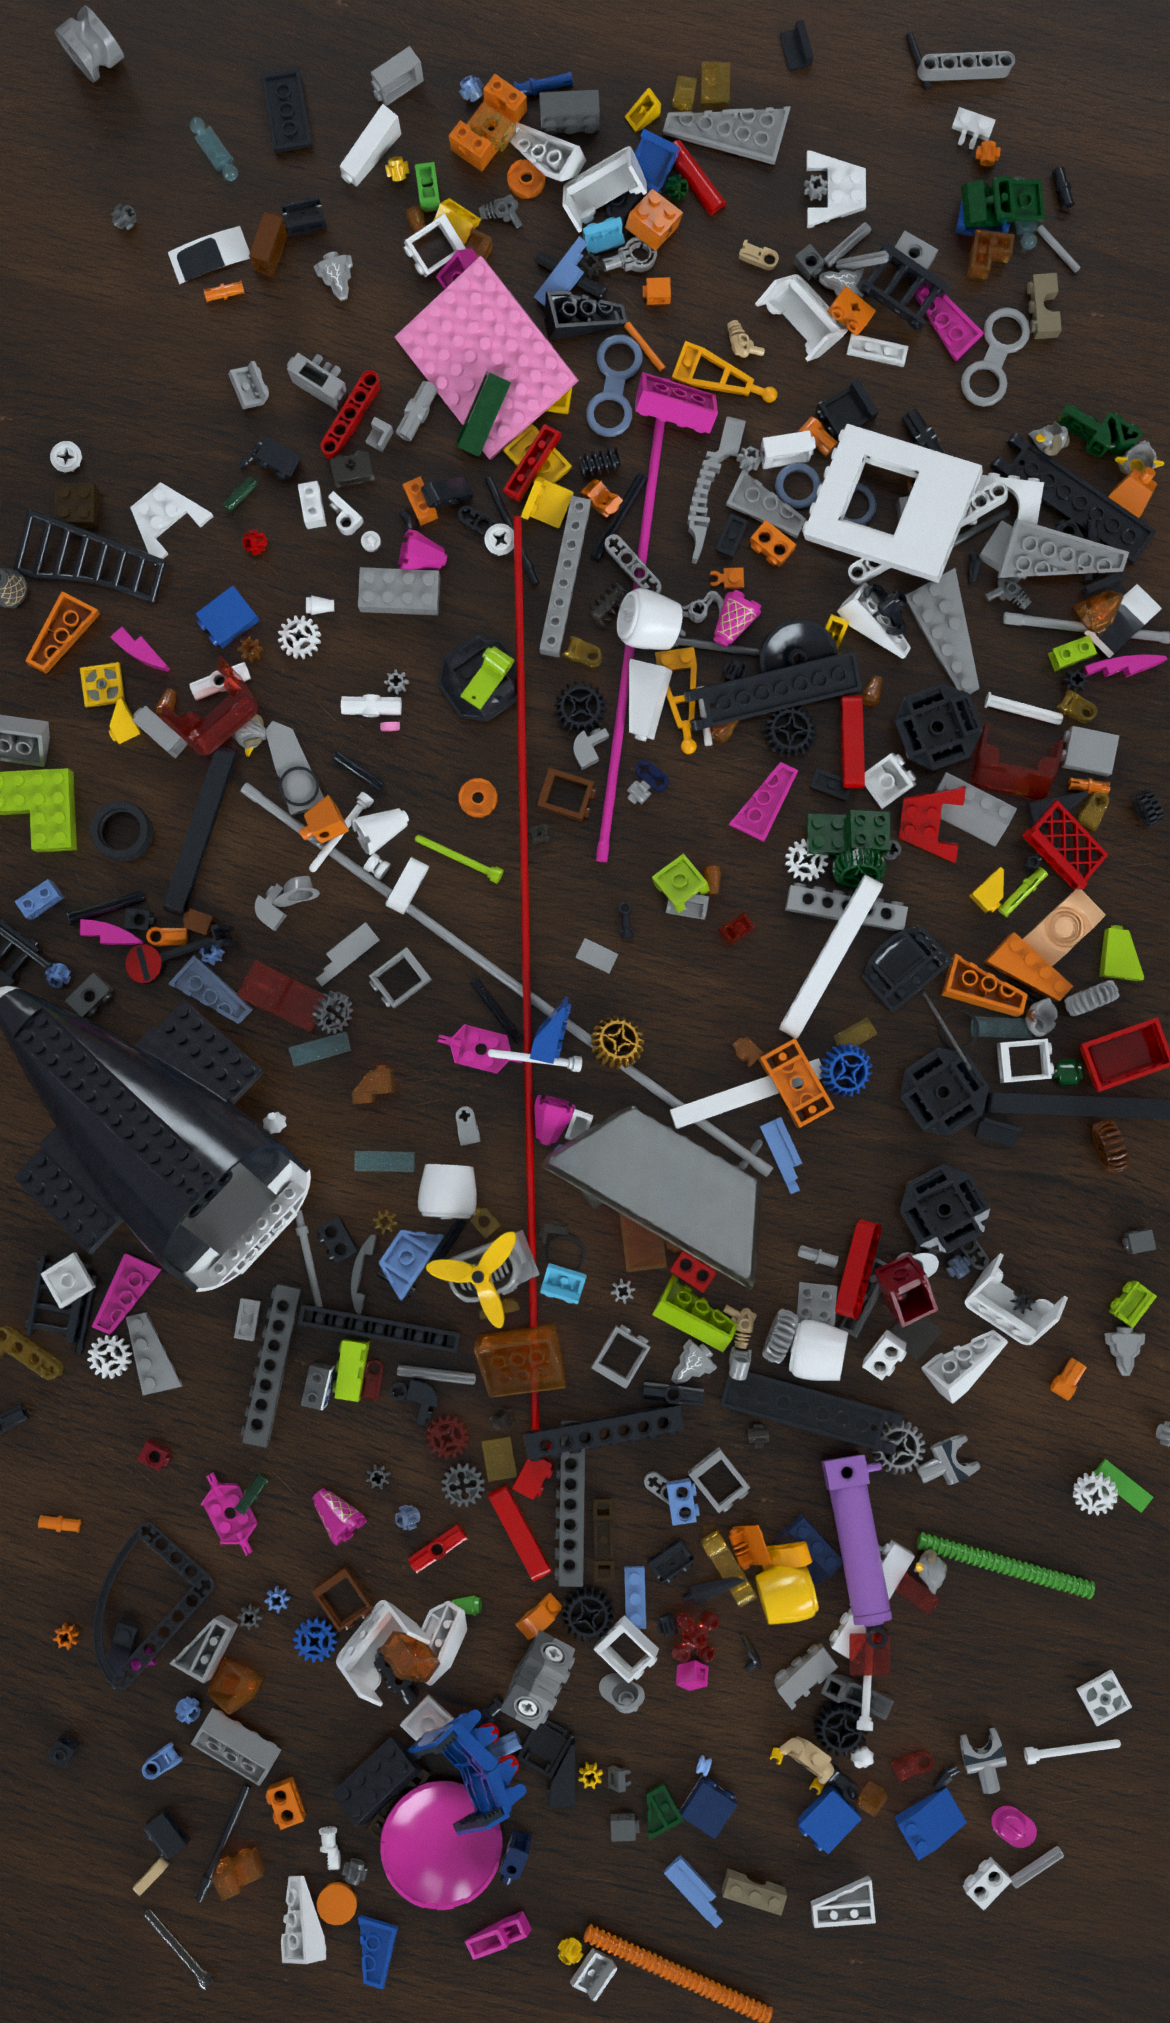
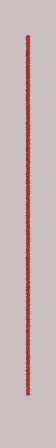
M514 516L524 1053L531 1054L521 516ZM524 1061L528 1245L536 1263L532 1062ZM536 1276L528 1280L531 1430L539 1429Z

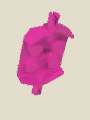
M466 1024L453 1037L439 1034V1038L446 1040L438 1039L437 1042L451 1047L454 1063L496 1074L508 1061L523 1063V1061L488 1056L487 1053L490 1049L511 1052L507 1035ZM480 1043L485 1044L487 1047V1051L483 1055L477 1054L475 1050L476 1046Z
M214 1472L208 1474L206 1477L211 1485V1490L202 1501L201 1506H204L221 1540L220 1544H239L245 1556L252 1553L248 1537L258 1523L239 1484H221V1482L218 1483ZM226 1508H234L236 1511L235 1517H227L225 1513Z

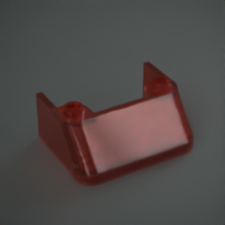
M221 656L217 658V670L225 677L224 687L230 694L203 719L195 712H186L179 718L166 704L162 709V719L198 754L203 756L210 755L258 712V703L245 681Z
M986 723L982 727L983 732L977 742L970 776L972 785L984 790L1037 801L1047 797L1059 768L1064 740L1060 739L1053 744L1051 757L1041 759L1037 770L1000 763L999 749L995 745L986 743L990 724Z

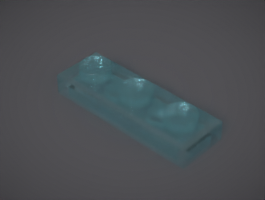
M976 1017L979 1023L978 1037L1032 1039V1033L1026 1025V1019ZM971 1018V1037H975L976 1024L973 1018Z
M345 1031L290 1047L289 1051L293 1066L297 1067L352 1051L348 1034Z
M355 1151L354 1171L415 1172V1152Z

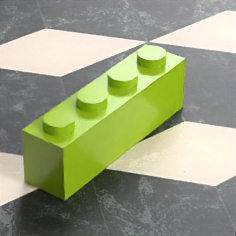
M672 1274L652 1315L724 1352L731 1342L738 1325L718 1309H712L708 1305L707 1300L703 1297L701 1299L691 1292L693 1289L687 1285L683 1286L677 1281L678 1278Z

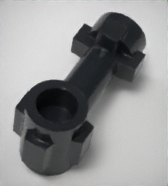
M1053 841V845L1058 849V845ZM1039 853L1035 856L1029 855L1025 858L1024 867L1029 870H1035L1044 858Z
M622 901V904L617 907L618 912L622 914L623 929L619 930L621 939L633 938L634 929L630 928L629 915L633 908L627 901Z

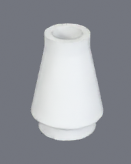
M312 595L311 597H306V613L315 615L334 612V600Z

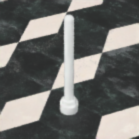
M364 792L359 794L356 802L357 805L345 819L348 828L352 825V820L357 818L363 809L370 808L374 802ZM344 834L328 841L309 866L311 872H315Z
M494 1049L488 1050L487 1053L489 1057L550 1064L530 1059L531 1054ZM582 1057L555 1058L554 1063L550 1065L565 1066L573 1072H580Z
M874 1633L871 1636L872 1642H874ZM865 1641L862 1712L859 1720H857L856 1729L873 1731V1722H871L869 1717L873 1647L867 1641Z
M1118 1739L1043 1750L1026 1747L1024 1748V1756L1027 1765L1036 1764V1761H1039L1040 1758L1118 1748L1121 1746V1742Z

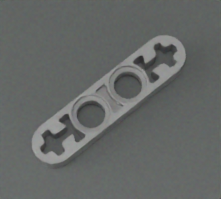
M615 534L609 535L605 540V549L639 588L649 590V585L645 582L648 579L652 586L657 585L656 592L660 594L661 583L621 537ZM611 540L613 542L618 541L617 546L622 550L618 556L615 555L618 553V550L614 546L610 548ZM624 554L632 556V561L629 564L621 561V557ZM641 568L645 571V576L637 578L634 575V571Z

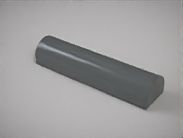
M875 1257L861 1313L857 1319L844 1316L839 1329L858 1338L881 1293L874 1270L887 1263Z

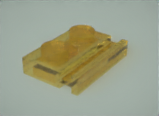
M702 61L701 103L726 102L729 104L730 62Z
M511 1436L482 1441L488 1482L517 1477Z

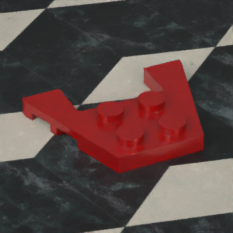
M966 786L904 798L899 838L956 863L958 843L938 841L943 804L964 806Z

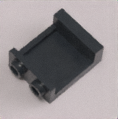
M859 379L851 382L850 387L827 401L819 402L816 407L818 419L824 421L827 426V433L834 437L836 441H838L839 434L842 429H845L846 424L862 427L874 420L879 412Z

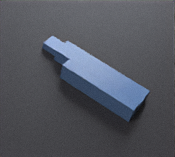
M580 236L535 294L534 298L545 306L547 291H570L584 272L576 265L583 258L581 252L588 243Z
M779 1117L759 1127L790 1194H793L800 1190L795 1180L798 1177L793 1167L802 1164V1161L782 1118Z
M680 1854L664 1870V1874L704 1918L717 1928L723 1922V1919L716 1913L717 1908L710 1902L716 1898V1892Z

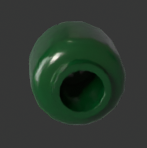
M1076 1059L1059 1060L1057 1068H1054V1080L1058 1079L1061 1086L1077 1085L1080 1079H1083L1081 1063H1078Z

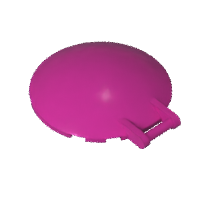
M434 1781L422 1784L406 1793L395 1804L385 1821L381 1834L380 1852L386 1876L394 1889L403 1898L419 1907L448 1910L464 1903H469L487 1888L500 1864L502 1852L500 1824L486 1831L458 1836L452 1825L474 1811L464 1783Z

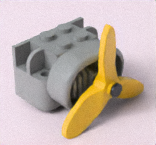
M523 1230L504 1233L492 1242L449 1259L434 1260L426 1265V1269L431 1275L449 1281L451 1290L458 1298L466 1303L480 1301L487 1318L497 1328H501L505 1320L499 1294H508L517 1289V1285L540 1275Z

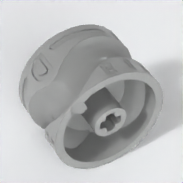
M84 5L78 12V21L69 18L54 32L74 63L88 79L95 82L100 78V65L112 68L124 58V54L101 20L89 7Z

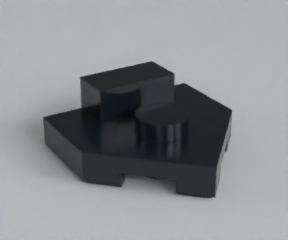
M629 191L623 193L607 203V215L609 218L620 217L623 226H625L629 213L645 195L642 192L639 194L630 193Z

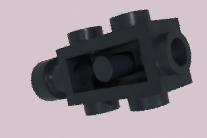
M385 1644L377 1649L376 1661L373 1663L379 1673L383 1672L386 1677L384 1682L389 1690L393 1689L395 1694L400 1691L405 1705L410 1704L419 1697L415 1688L411 1687L414 1673L409 1665L405 1666L401 1659L404 1656L399 1647L395 1649L393 1644L389 1647ZM388 1659L393 1662L389 1666L385 1664V1661ZM397 1677H401L403 1679L399 1683L395 1681Z

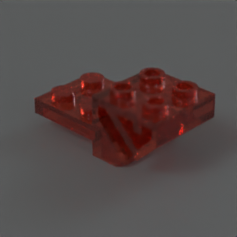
M256 960L252 964L237 994L238 997L309 1032H312L315 1026L313 1021L316 1018L312 1016V1013L316 1012V1009L313 1006H318L317 999H323L322 993Z

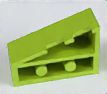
M346 1336L340 1341V1360L337 1361L335 1371L338 1373L337 1381L334 1380L332 1389L336 1399L360 1401L370 1340Z

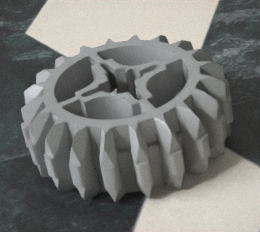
M1109 980L1067 997L1064 1000L1065 1007L1069 1011L1070 1016H1077L1118 999L1120 996L1119 990L1114 981Z
M781 1309L775 1316L762 1350L763 1357L768 1361L778 1364L783 1361L797 1328L798 1315L792 1311Z
M904 1420L902 1425L892 1423V1426H890L887 1422H884L886 1429H882L879 1440L892 1442L897 1445L902 1442L901 1446L905 1450L897 1449L895 1455L889 1454V1459H886L883 1452L871 1449L872 1453H878L874 1456V1460H880L881 1467L886 1465L885 1471L887 1472L892 1468L893 1474H897L898 1468L901 1474H905L906 1467L911 1472L912 1467L910 1465L914 1464L918 1467L919 1464L916 1462V1459L923 1460L919 1453H925L926 1451L920 1447L925 1445L924 1440H919L923 1434L921 1432L916 1433L918 1428L916 1426L911 1428L912 1423L909 1421L905 1426ZM902 1431L901 1434L899 1433V1435L894 1439L887 1437L889 1434L893 1432ZM908 1434H910L913 1439V1450L909 1449L906 1446V1437ZM901 1455L909 1456L902 1462H895Z

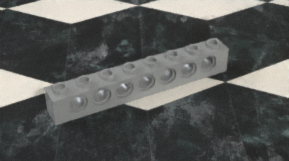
M576 496L571 497L540 644V654L558 658L560 656L591 508L590 499Z

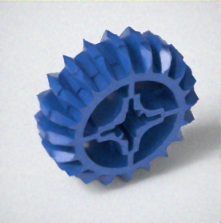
M847 1043L846 1046L839 1044V1049L835 1046L832 1047L833 1053L827 1051L826 1055L828 1058H822L825 1065L819 1066L821 1070H824V1072L819 1074L820 1077L824 1078L822 1084L827 1085L826 1089L828 1091H832L834 1095L840 1094L841 1097H845L846 1094L851 1097L853 1096V1091L859 1094L860 1087L866 1088L864 1082H871L867 1078L868 1075L873 1074L872 1071L868 1070L873 1066L872 1063L868 1062L870 1057L865 1055V1050H860L859 1046H852L850 1043ZM853 1055L856 1060L847 1062V1060L843 1059V1056ZM835 1063H837V1067H836V1069L833 1071L834 1065H835ZM845 1078L849 1084L838 1085L835 1081Z

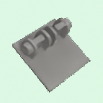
M799 1282L798 1322L814 1320L835 1327V1306L838 1286Z

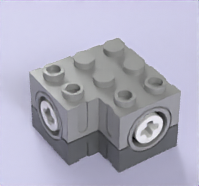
M539 1630L515 1669L500 1711L535 1730L540 1723L544 1724L549 1715L547 1711H552L557 1702V1699L554 1697L558 1696L562 1688L560 1684L562 1682L566 1683L569 1678L570 1672L568 1669L570 1670L574 1664L575 1658H573L575 1648Z

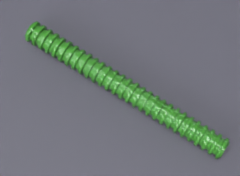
M921 1532L917 1539V1549H923L924 1552L932 1549L937 1555L947 1556L948 1559L953 1558L955 1561L959 1559L962 1563L965 1561L966 1564L978 1565L979 1568L983 1566L986 1570L990 1568V1571L996 1570L997 1573L1002 1572L1003 1575L1007 1573L1010 1577L1014 1575L1015 1578L1020 1577L1021 1580L1026 1579L1028 1582L1032 1580V1583L1038 1582L1039 1585L1044 1584L1045 1587L1050 1586L1052 1589L1056 1587L1059 1591L1062 1589L1063 1592L1068 1591L1069 1594L1074 1593L1076 1596L1080 1594L1081 1597L1084 1598L1086 1596L1087 1599H1091L1095 1592V1583L1093 1581L1088 1582L1087 1579L1082 1580L1080 1577L1076 1579V1576L1070 1577L1069 1574L1064 1575L1063 1572L1058 1573L1056 1570L1052 1572L1051 1569L1046 1570L1045 1567L1040 1568V1566H1034L1032 1563L1028 1565L1027 1562L1022 1563L1021 1560L1016 1561L1014 1558L1010 1560L1007 1556L1004 1558L1003 1555L998 1556L997 1553L992 1554L990 1551L986 1553L983 1549L981 1551L979 1548L973 1549V1546L967 1547L966 1544L962 1546L959 1542L955 1544V1541L949 1542L948 1539L943 1540L942 1537L938 1539L935 1535L931 1537V1534L925 1535L924 1532Z

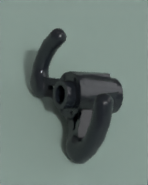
M878 584L867 586L863 592V597L868 598L872 592H875L881 600L878 608L880 614L887 618L892 617L897 628L888 627L886 633L892 636L903 634L907 628L901 610L907 603L904 593L898 590L888 594Z

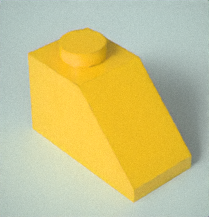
M122 696L117 700L109 726L111 730L108 731L112 740H117L119 744L141 733L139 726L132 721L134 717Z
M1002 867L998 868L969 895L985 913L990 910L994 912L1001 905L999 901L1003 898L1004 869Z

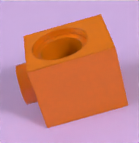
M670 277L647 278L646 285H643V298H647V305L670 304Z

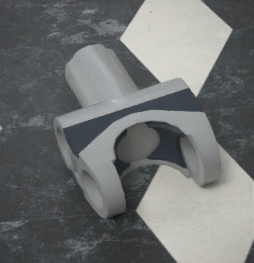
M966 1434L944 1439L930 1447L934 1459L916 1467L923 1484L943 1475L947 1485H952L966 1479L980 1469L981 1466L978 1461L968 1464L959 1463L956 1459L958 1448L968 1441Z
M989 1728V1741L981 1749L973 1748L969 1744L966 1734L960 1735L961 1755L966 1773L978 1772L984 1794H993L1000 1790L996 1768L1007 1765L1004 1748L995 1728Z

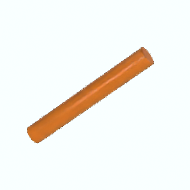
M627 322L624 328L639 344L640 348L659 372H662L666 366L634 326Z

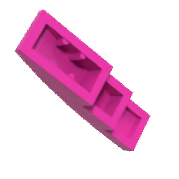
M1163 655L1122 656L1087 665L1081 669V672H1086V677L1102 670L1104 677L1123 671L1125 677H1129L1162 664L1167 660V657Z

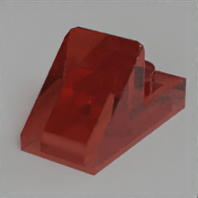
M744 912L718 930L728 945L731 946L753 931L755 926Z

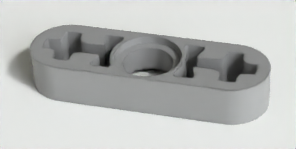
M655 1471L648 1472L644 1477L645 1487L669 1505L668 1498L663 1495L664 1490L667 1488L666 1484L661 1487L660 1492H657L659 1487L655 1484L650 1486L648 1478L657 1477V1483L660 1485L668 1480ZM679 1488L676 1491L677 1495L681 1494L684 1496L686 1494ZM680 1509L679 1513L683 1515H688L690 1513V1509Z

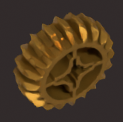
M615 1016L613 1020L608 1017L606 1022L602 1020L599 1026L594 1028L595 1032L591 1035V1038L594 1040L590 1042V1045L595 1046L592 1049V1053H598L596 1059H603L602 1065L608 1062L609 1068H612L615 1064L618 1070L621 1066L627 1068L629 1064L633 1065L636 1062L635 1059L640 1058V1053L643 1051L641 1045L644 1044V1040L639 1039L642 1033L636 1032L639 1027L631 1026L633 1024L632 1020L626 1023L625 1017L621 1021H619L618 1016ZM608 1030H617L616 1034H604ZM617 1037H618V1044H619V1046H618L617 1049H616L617 1044H616V1041H615V1040H616ZM619 1051H631L627 1055L617 1056Z

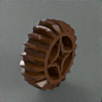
M1111 1119L1098 1121L1096 1124H1093L1092 1136L1094 1147L1104 1168L1109 1173H1116L1126 1169L1129 1164L1128 1152L1116 1124Z

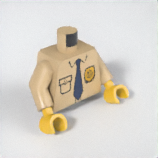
M799 1736L791 1738L780 1748H773L770 1760L776 1758V1764H781L783 1756L788 1754L818 1777L814 1778L809 1787L810 1790L812 1787L818 1790L817 1795L821 1793L826 1782L834 1773V1766L830 1763L832 1758L810 1741Z

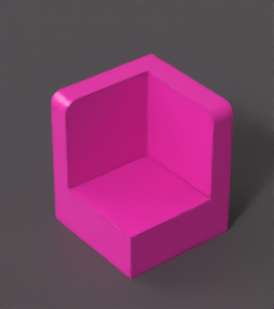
M696 1660L677 1665L676 1685L689 1691L707 1687L708 1666Z

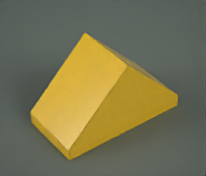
M650 88L643 93L625 115V118L635 132L640 131L660 117L661 103Z
M831 614L825 629L832 636L838 650L850 621Z

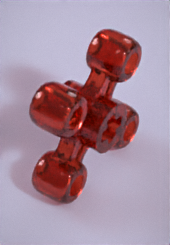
M707 1612L703 1614L701 1623L698 1626H694L695 1621L690 1614L680 1613L676 1617V1624L680 1629L684 1630L682 1634L684 1642L672 1648V1657L679 1662H686L690 1658L691 1650L697 1648V1656L701 1660L706 1662L712 1661L715 1657V1649L708 1645V1632L718 1628L720 1624L719 1617Z

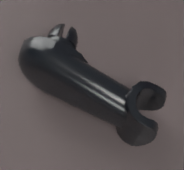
M833 1765L834 1773L828 1780L829 1783H832L845 1800L849 1802L856 1801L860 1797V1788L843 1775L836 1765Z

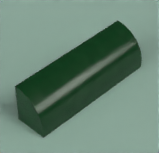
M486 371L455 443L457 447L478 457L480 456L511 382Z

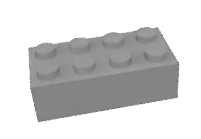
M360 567L358 608L360 612L439 615V571Z

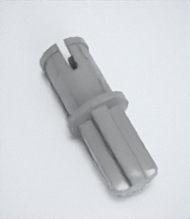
M801 1245L798 1250L799 1257L815 1261V1264L821 1263L833 1268L837 1265L838 1256L822 1252V1249L816 1250Z

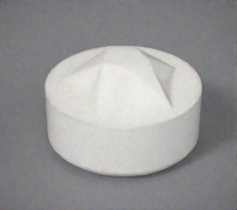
M368 531L363 534L361 544L366 551L375 552L381 546V539L376 532Z

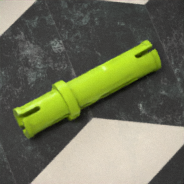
M1038 867L1028 879L1025 878L1023 880V884L998 908V911L1003 916L1008 917L1032 891L1034 892L1037 889L1036 886L1048 876V873L1042 867Z

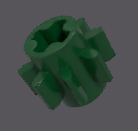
M681 174L668 177V181H666L664 186L666 195L672 196V201L685 198L689 189L686 179H681Z

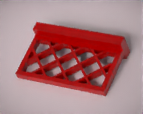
M1055 800L1034 826L1026 830L1022 835L1072 889L1083 890L1088 884L1086 881L1108 856L1107 852L1058 800ZM1056 808L1060 811L1061 820H1053V811ZM1061 822V834L1053 835V823ZM1065 822H1070L1073 825V834H1066ZM1043 823H1048V835H1043L1039 831ZM1061 836V848L1056 849L1053 845V837ZM1066 836H1073V848H1066ZM1078 836H1083L1086 839L1085 848H1078ZM1091 849H1095L1100 854L1096 861H1091ZM1066 850H1074V862H1069L1066 859ZM1078 850H1086L1085 862H1079ZM1079 864H1086V873L1083 876L1079 873Z

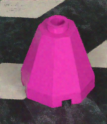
M409 529L405 533L404 537L408 539L407 542H402L398 561L399 569L439 570L442 566H445L447 554H445L444 548L415 530Z
M538 1095L534 1105L536 1138L540 1140L541 1144L551 1145V1143H556L572 1119L576 1105L572 1104V1107H569V1102L552 1096H545V1099H541L542 1095Z

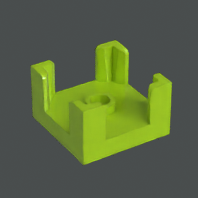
M684 853L652 876L656 888L666 895L673 909L678 914L686 908L684 903L699 891L701 895H705L710 891L707 881Z

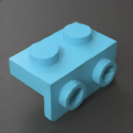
M610 217L602 223H590L583 228V240L588 243L586 250L589 256L625 245L622 233L623 224L620 217Z
M549 1263L540 1293L548 1297L562 1299L567 1303L578 1304L587 1275Z

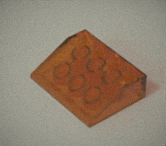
M555 1325L487 1333L477 1336L473 1349L489 1398L566 1388L560 1342Z

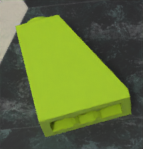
M1111 925V928L1104 930L1099 977L1142 981L1144 980V974L1129 930H1123V926Z

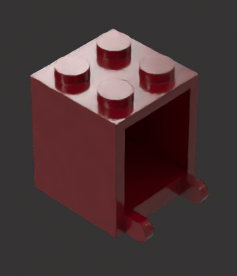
M910 1253L874 1270L885 1304L902 1328L938 1311L927 1274Z

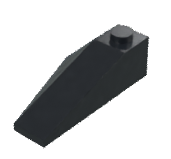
M566 290L546 292L544 322L549 339L570 338L623 326L628 322L624 305L602 299L597 301L589 299V296L573 295L570 291Z

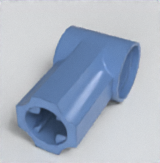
M513 1731L498 1738L495 1743L489 1744L485 1748L495 1759L499 1760L502 1756L521 1749L522 1744L516 1731Z

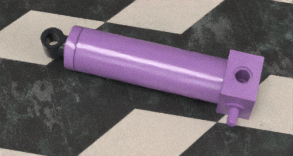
M862 1454L821 1461L826 1489L830 1492L854 1625H864L867 1643L875 1649H880L888 1641L883 1624L885 1621L892 1619V1613L867 1484H870L869 1472L880 1471L882 1469L881 1463L867 1464L865 1455ZM843 1467L849 1468V1475L846 1478H843L841 1475ZM874 1632L881 1633V1640L877 1643L871 1640Z

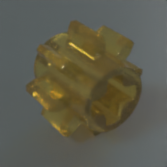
M389 1209L386 1210L385 1214L378 1211L379 1218H373V1221L377 1222L375 1229L381 1228L382 1234L385 1233L386 1229L393 1232L391 1226L398 1225L393 1219L396 1214L391 1216ZM385 1216H387V1220L390 1221V1224H387L386 1227H384V1223L381 1222V1219H384Z

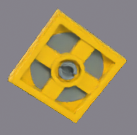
M119 662L80 668L86 708L116 704L121 696L125 700L121 665Z

